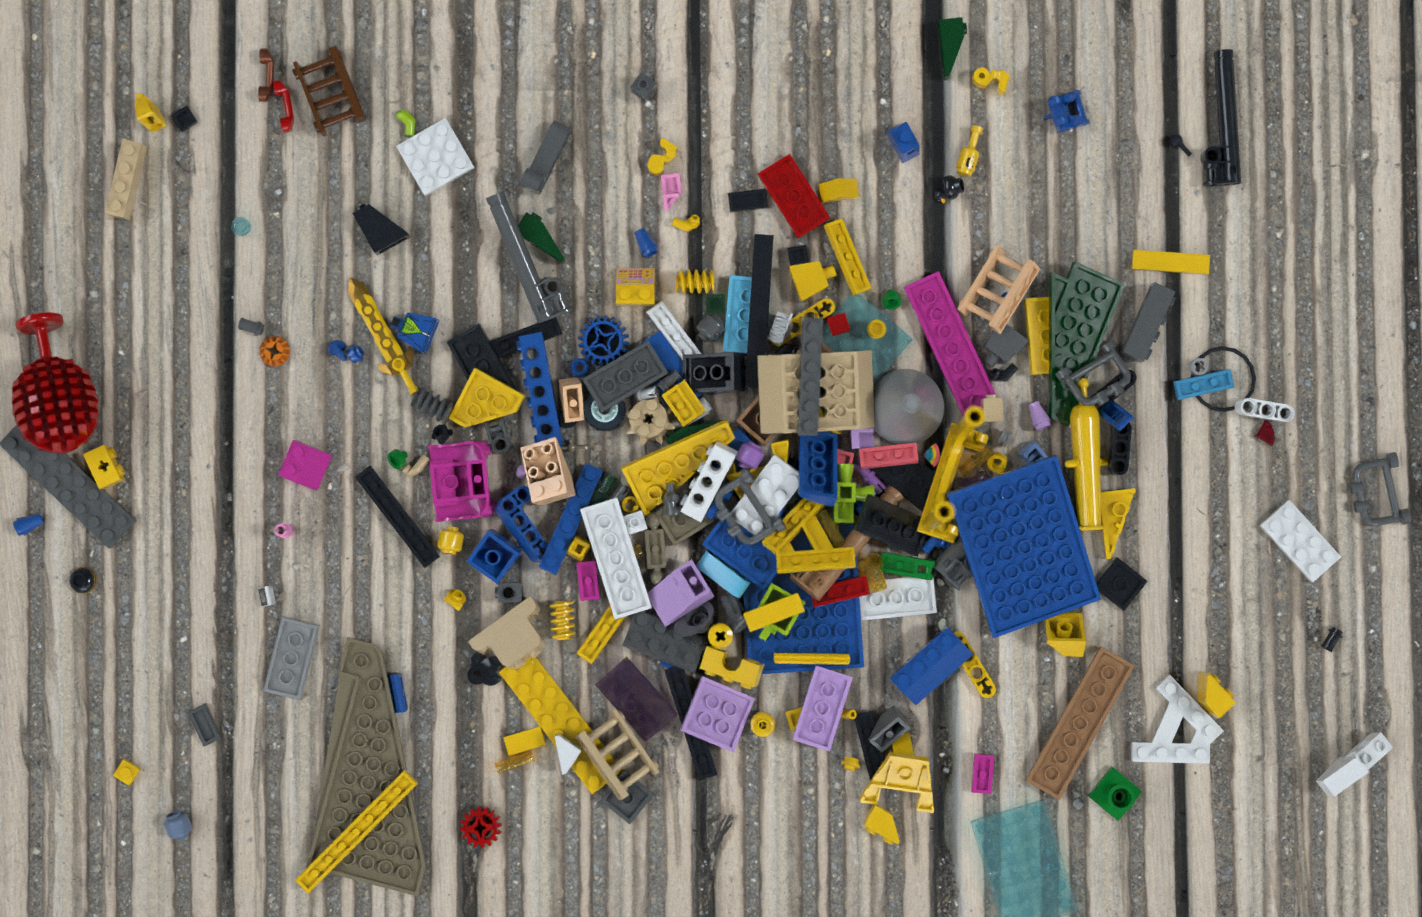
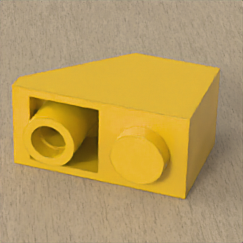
M873 804L863 822V825L866 827L865 830L872 835L880 834L883 836L882 840L890 845L893 842L898 845L900 840L893 815L879 805Z

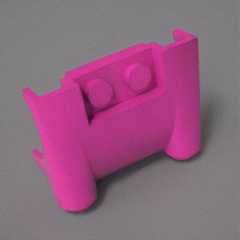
M486 440L429 445L432 494L436 510L435 522L493 517L496 501H492L490 497L487 466L488 455H491V445L487 444Z

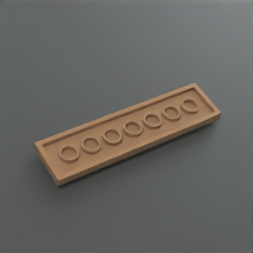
M1099 647L1025 781L1058 800L1061 799L1135 665L1107 649Z

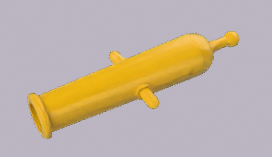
M1081 378L1078 381V387L1083 396L1088 398L1087 387L1089 382L1086 378ZM1079 403L1073 407L1070 414L1073 460L1065 461L1064 465L1067 468L1073 467L1076 512L1080 531L1102 530L1104 525L1101 524L1100 466L1108 465L1109 460L1107 458H1100V416L1097 408L1094 405L1085 406Z

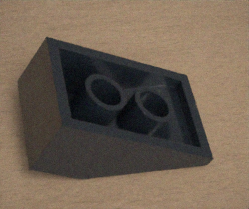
M721 352L683 355V380L685 379L694 393L745 392L744 353Z

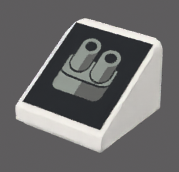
M273 586L259 588L261 606L275 605Z

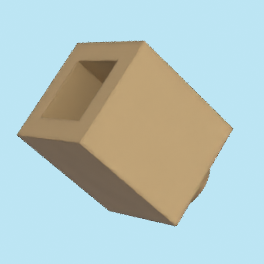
M986 395V398L981 399V409L985 413L983 423L1003 422V398H998L997 395Z

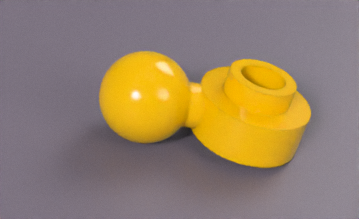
M1001 452L992 453L987 461L989 469L997 472V475L1007 472L1005 471L1008 463L1007 457ZM995 459H1000L1001 462L998 463L995 461Z

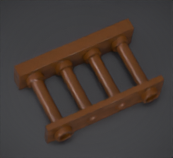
M336 46L328 48L330 51L328 58L302 68L295 61L293 62L295 68L292 69L296 80L301 82L316 120L313 122L315 130L324 137L327 136L326 127L349 118H356L359 123L366 120L340 51ZM329 65L336 66L337 72L334 76L311 85L307 84L304 75ZM337 82L343 84L344 90H342V93L317 103L314 102L312 92ZM343 100H349L351 107L348 111L323 121L321 120L318 110Z

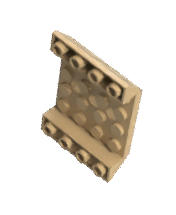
M872 350L821 353V368L824 370V375L820 378V386L824 388L825 394L819 398V406H823L826 412L823 417H819L818 431L855 430L875 427ZM801 354L757 356L760 433H797Z

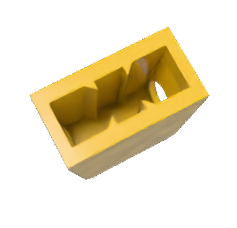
M820 261L789 267V272L801 303L829 287L827 279L837 276L833 265L822 268Z

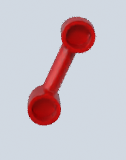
M280 80L273 81L276 96L282 95L286 117L280 118L283 133L291 132L295 119L290 92Z

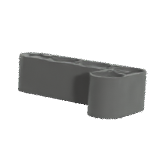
M555 120L552 122L530 168H527L521 177L520 185L523 188L538 195L541 194L570 136L572 128Z

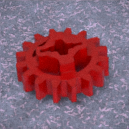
M479 805L477 811L471 808V814H464L466 820L462 819L460 821L464 825L460 828V831L465 832L462 838L467 837V844L473 842L474 848L480 844L483 849L485 843L491 846V840L497 841L498 837L496 834L499 835L502 832L498 829L502 826V823H497L500 816L493 815L495 810L489 812L488 806L482 810ZM476 815L475 823L469 824L470 819ZM484 815L488 816L492 821H488ZM479 823H481L482 826H485L483 831H481L480 828H477ZM493 830L492 835L486 838V832ZM471 833H474L477 838L473 837Z

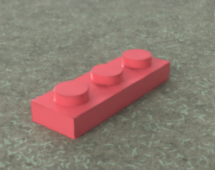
M916 443L859 449L861 469L915 464L919 462Z

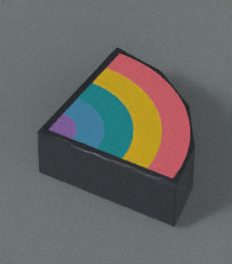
M936 441L921 454L933 469L940 459V449Z

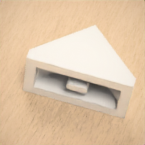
M556 734L555 740L563 775L568 772L582 751V748L563 735Z

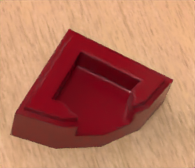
M1264 420L1255 437L1270 446H1273L1275 441L1272 424Z

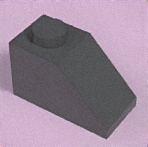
M893 705L879 717L869 737V741L880 752H883L910 729L907 717Z

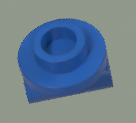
M335 340L329 345L327 351L330 355H336L342 361H346L348 358L347 354L344 353L346 349L344 341Z

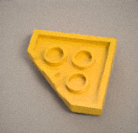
M474 368L448 419L466 428L516 413L526 395L480 369Z

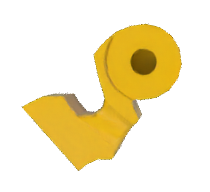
M981 67L975 70L972 81L976 87L986 89L991 82L996 81L998 83L997 92L1004 96L1010 74H1007L1004 70H992L990 73L986 68Z
M661 137L660 144L661 149L666 151L665 155L653 154L648 160V170L654 176H659L664 172V164L669 165L676 158L678 151L677 146Z
M577 535L570 545L567 554L582 562L591 548V542Z

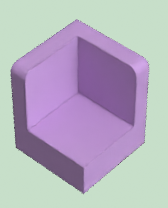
M874 428L850 430L851 449L874 447Z

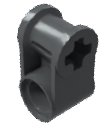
M503 417L491 422H484L493 450L501 455L508 453L511 443ZM500 440L506 442V447L503 450H498L496 446Z

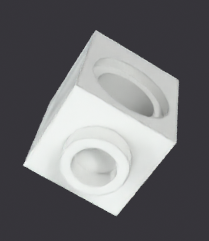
M642 510L623 516L629 535L648 529Z

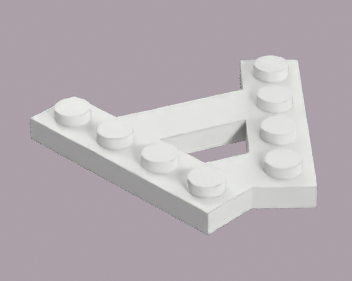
M1168 675L1155 687L1169 702L1152 742H1131V761L1210 764V744L1223 732V729L1171 675ZM1184 718L1196 730L1190 743H1172L1180 722Z

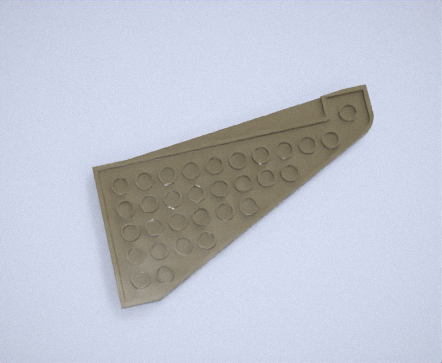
M347 637L342 655L313 842L306 867L404 770L407 771L384 654L377 645ZM412 790L330 872L331 874L419 896L427 864Z

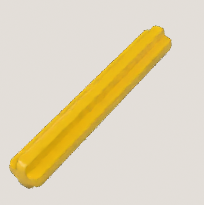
M774 653V663L850 664V655Z

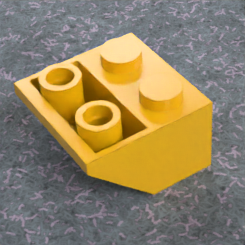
M1200 671L1198 673L1197 701L1209 715L1220 718L1236 704L1232 699L1234 695L1229 689H1224L1220 685L1221 681L1215 674Z

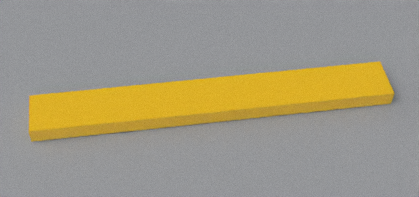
M404 770L294 881L309 894L418 782Z

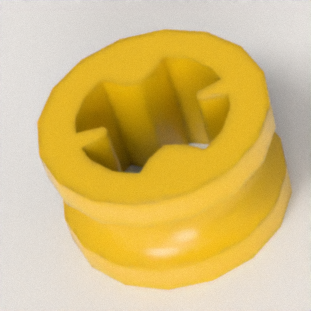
M628 496L623 500L622 508L627 513H634L638 510L639 503L635 497ZM629 499L636 503V506H633V510L626 509L625 507Z

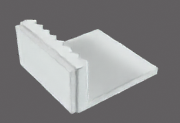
M779 311L777 312L767 338L768 341L782 345L784 337H789L793 327V323H790L793 313L787 315Z

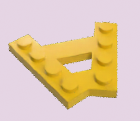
M803 498L783 519L787 529L781 533L776 530L762 540V545L776 555L778 574L856 568L854 547L833 548L815 516L825 505ZM803 529L813 550L794 551L790 541Z

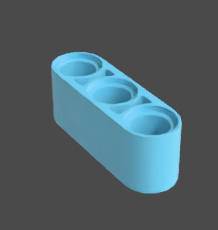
M706 550L696 565L699 570L737 598L742 596L751 583L749 579L710 550Z

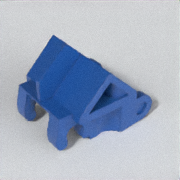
M1074 90L1065 95L1051 96L1048 99L1051 113L1043 119L1053 118L1057 133L1090 124L1089 119L1086 118L1080 98V90ZM1073 101L1077 115L1070 116L1068 104Z

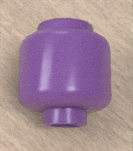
M751 441L743 443L736 455V459L739 461L738 466L743 469L747 467L748 470L749 468L757 469L764 457L763 448Z

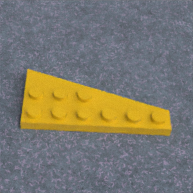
M727 419L621 466L645 517L651 513L650 511L663 502L665 492L667 491L666 483H674V491H676L695 474L702 461H707L709 456L706 453L711 444L715 446L716 442L719 441L728 445L735 439Z

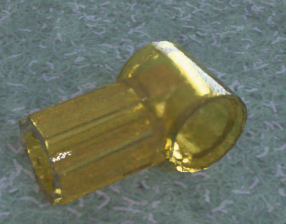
M873 552L860 558L857 561L859 571L866 575L871 593L887 589L881 570L883 566L882 557L877 552Z

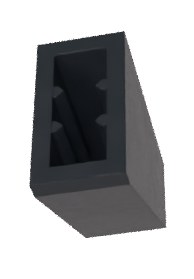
M362 204L352 213L377 256L411 238L404 229L370 204Z

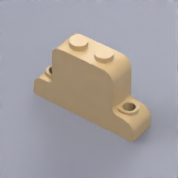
M529 596L469 640V644L474 650L483 655L493 650L501 664L509 669L523 667L526 664L525 661L530 657L538 656L545 645L543 637L532 622L540 613L539 604L533 597Z

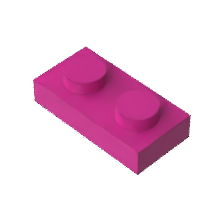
M596 561L576 563L581 601L600 599Z
M974 753L972 793L991 794L994 755Z

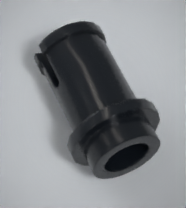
M1335 627L1328 630L1329 634L1323 644H1321V647L1329 652H1332L1338 640L1343 638L1341 636L1343 632Z

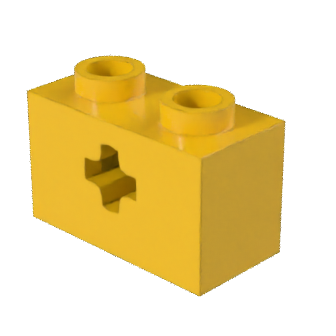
M102 445L83 454L99 489L105 490L125 480V471L121 464L118 465L116 460L117 454L110 445ZM105 463L109 464V466L106 467L107 470L103 469V467L106 466Z

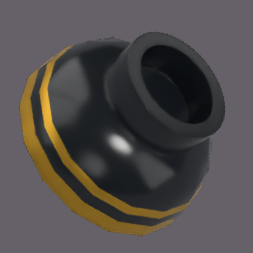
M79 567L69 577L70 587L79 594L90 593L96 587L97 576L92 569Z

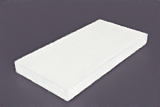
M903 577L867 581L870 595L859 597L861 621L937 613L934 579L925 580Z

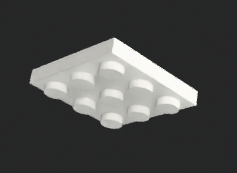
M446 118L396 146L424 196L431 194L474 169L472 162Z

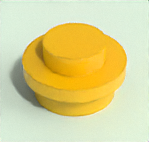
M872 320L867 326V333L874 339L882 338L886 333V325L881 320Z
M844 757V761H841V765L844 766L845 770L855 772V769H860L859 760L856 758Z

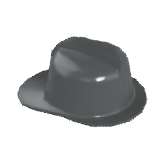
M707 601L679 618L674 625L675 632L682 637L708 631L713 625V605Z

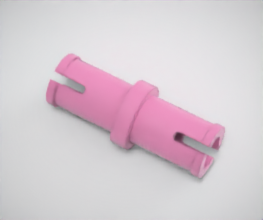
M281 523L275 527L274 530L276 531L274 532L281 538H288L294 534L292 530L294 527L288 523Z

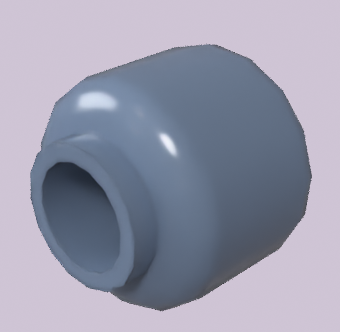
M176 810L166 815L163 824L169 838L178 840L187 838L189 836L188 833L192 830V824L187 813Z

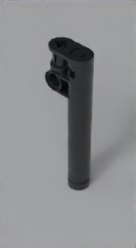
M1232 49L1214 52L1220 146L1209 147L1200 156L1203 170L1205 171L1206 182L1203 183L1204 187L1241 184L1234 56ZM1208 152L1214 155V161H1210L1207 158Z

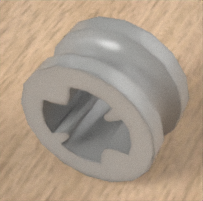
M1203 358L1194 359L1189 364V370L1195 376L1203 375L1208 370V363ZM1201 363L1202 371H1196V366L1194 364Z
M1003 429L996 444H1002V447L1005 448L1013 433H1007L1006 429Z

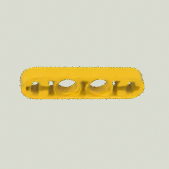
M828 298L822 299L792 318L790 323H797L800 329L797 333L790 332V338L784 337L782 345L801 334L802 317H805L806 313L812 312L816 318H819L818 312L814 308L817 307L820 310L824 302L826 304L830 303V312L824 310L820 313L823 316L821 318L824 320L834 312V302ZM770 341V343L775 347L782 346Z
M954 631L956 636H961L962 639L960 640L973 653L972 659L964 662L962 667L978 693L984 698H991L996 692L994 683L965 635L959 631ZM979 667L982 670V675L979 678H974L971 674L972 669ZM986 677L987 680H984V683L987 686L991 685L990 693H982L983 685L981 683L977 685L976 682L982 681Z

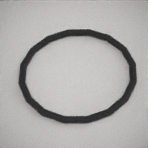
M1221 346L1209 349L1198 357L1204 358L1211 352L1220 350L1234 352L1242 357L1250 367L1252 376L1251 388L1245 398L1251 397L1255 388L1256 376L1254 367L1246 355L1235 348ZM1200 395L1196 396L1201 404L1211 410L1221 412L1235 410V406L1227 408L1212 406L1205 402Z

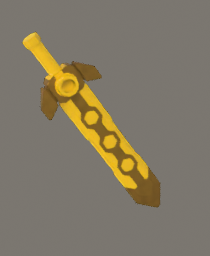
M350 278L348 294L388 365L378 364L377 366L381 372L388 375H401L409 389L410 395H414L419 390L407 372L411 367L410 365L413 364V349L409 346L404 356L402 349L391 330H389L366 285L354 278Z

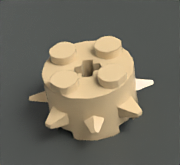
M659 397L640 401L637 398V404L630 412H625V416L629 418L631 426L626 431L627 435L636 433L640 438L641 446H644L647 441H657L662 444V437L666 435L667 430L675 429V426L670 423L669 414L672 412L671 408H664L659 403ZM651 417L652 423L648 424L647 419Z

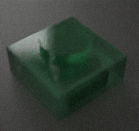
M725 294L705 295L706 314H725Z

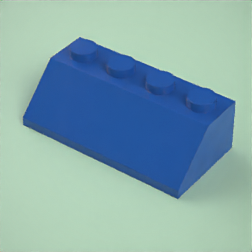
M946 626L890 676V679L908 699L917 705L969 659L973 653Z

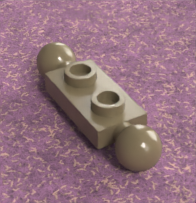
M650 513L646 517V524L650 527V530L645 531L647 569H653L650 580L654 585H658L666 578L664 572L661 571V568L667 567L664 529L658 530L660 525L659 516Z

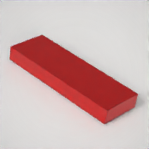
M865 575L833 583L819 601L811 597L813 606L818 607L870 595L867 577Z

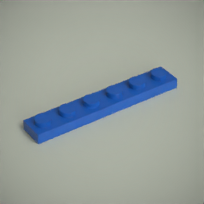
M585 463L574 487L576 496L569 498L539 564V569L555 576L557 575L582 520L580 509L588 506L603 470Z

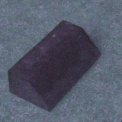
M627 656L595 684L612 705L623 713L628 723L645 742L663 729L678 714Z

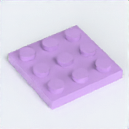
M701 676L680 731L734 752L755 698Z

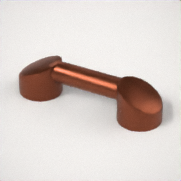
M261 48L259 58L261 64H266V86H259L258 97L260 102H267L274 90L275 63L269 50Z

